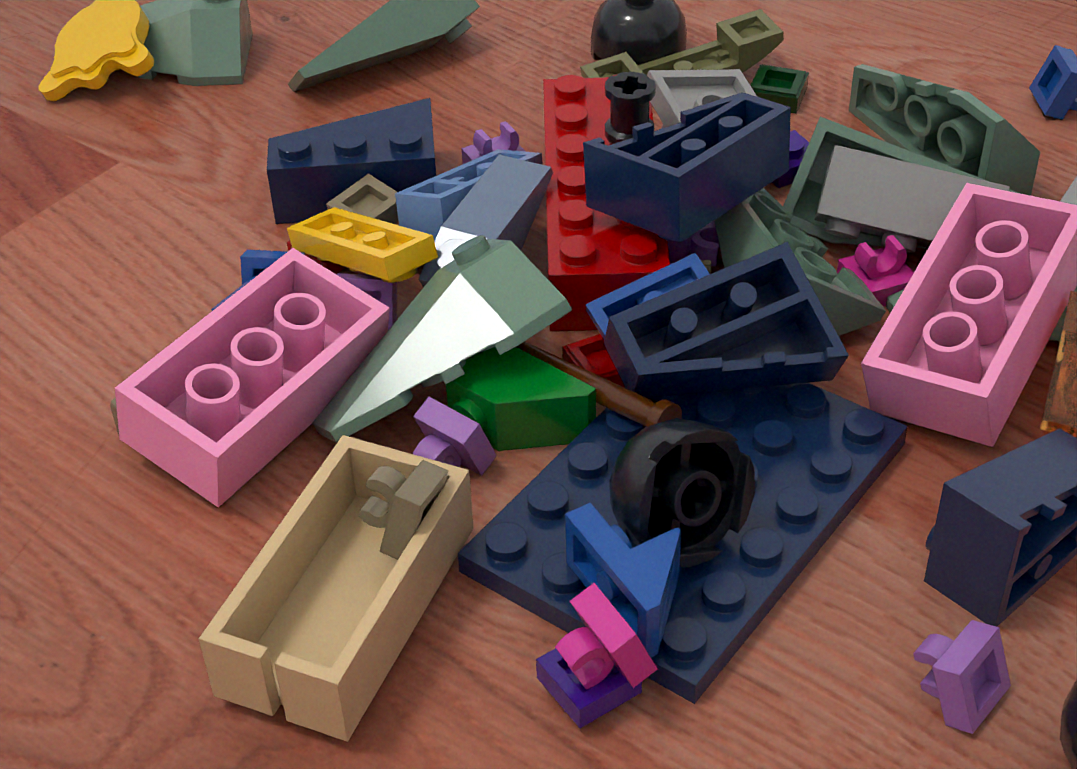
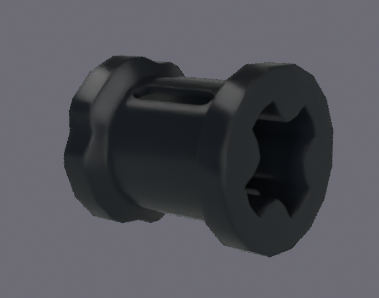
M622 72L609 77L605 82V96L610 100V118L605 123V137L609 142L615 144L633 138L632 127L647 122L654 125V122L649 118V101L655 96L656 85L655 81L646 74Z

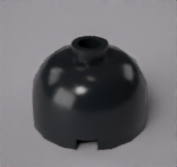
M605 0L594 16L591 33V55L593 59H595L596 55L605 59L627 52L637 65H641L686 50L687 38L685 17L674 0Z
M680 418L647 426L628 440L615 460L609 480L610 504L620 528L627 537L638 546L674 528H679L681 530L680 567L690 568L712 560L723 550L714 545L724 538L729 529L739 533L747 521L755 495V468L750 456L740 452L735 442L739 440L729 432L711 424Z

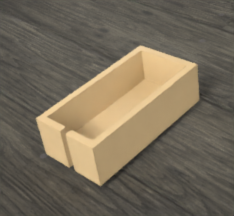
M342 435L199 637L213 695L274 716L279 706L283 705L286 721L348 742L455 561L458 552L462 549L474 528L469 470ZM422 460L449 470L443 489L400 558L397 560L379 552L385 528L370 526L359 517L360 509L371 496L388 502L382 494L366 487L370 476L379 466H388L401 472L407 479Z

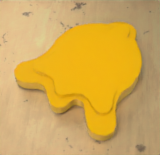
M95 0L67 22L58 34L52 67L38 86L45 99L57 101L78 87L93 90L100 89L106 84L109 75L115 70L122 69L134 76H141L154 66V58L144 46L149 30V20L138 2L135 0Z

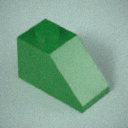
M496 347L472 355L463 366L465 374L446 384L448 407L479 423L492 448L497 451L568 445L596 418V388L517 347L501 355Z

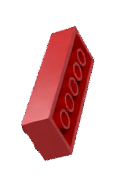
M565 75L557 79H543L545 166H550L553 170V175L546 189L548 280L567 299L572 309L550 324V331L598 330L588 315L585 304L670 265L667 240L660 238L658 234L586 207L583 142L600 137L605 141V145L613 144L605 137V123L610 118V100L605 96V82L609 77L582 78L576 75ZM649 101V118L653 121L652 104Z

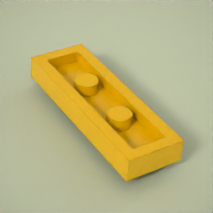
M336 207L287 228L292 248L297 251L315 256L321 261H330L348 267L351 271H360L381 278L382 281L388 283L407 280L417 273L418 267L438 258L433 235Z

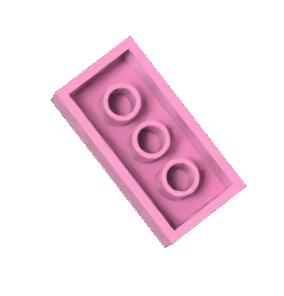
M966 183L861 362L870 410L887 417L993 447L1077 286V205Z
M292 248L115 387L119 439L219 508L314 422L387 333L390 308Z

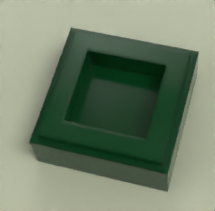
M762 64L759 66L750 86L757 97L791 107V113L797 114L808 88L809 72Z

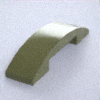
M761 9L716 23L717 40L641 65H637L627 52L580 66L581 75L583 78H604L622 72H638L647 75L649 70L740 69L743 73L761 61L784 41V32Z

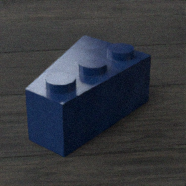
M742 92L681 111V123L654 131V125L649 122L632 127L633 138L609 146L605 145V141L600 137L583 142L586 207L658 234L662 239L681 243L789 171L791 107Z
M430 98L268 139L267 176L275 224L299 223L328 210L326 203L367 174L372 175L397 192L437 176Z
M788 242L610 316L604 339V345L625 388L646 398L831 381L849 356Z
M1059 428L944 482L936 523L926 540L925 546L930 553L924 582L984 623L997 627L1077 555V438Z

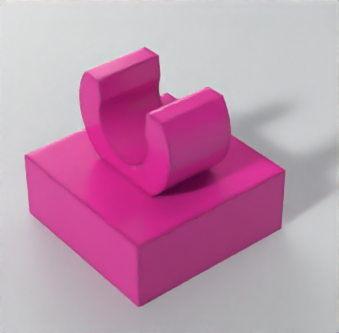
M893 235L887 236L884 248L872 250L866 242L860 243L855 251V255L838 259L837 273L840 272L842 267L852 270L865 283L883 307L886 306L888 296L905 289L914 272L905 263L907 258L906 249Z
M595 583L570 600V603L586 627L577 628L566 634L557 643L555 648L586 690L604 680L611 672L614 664L633 688L658 670L637 634Z

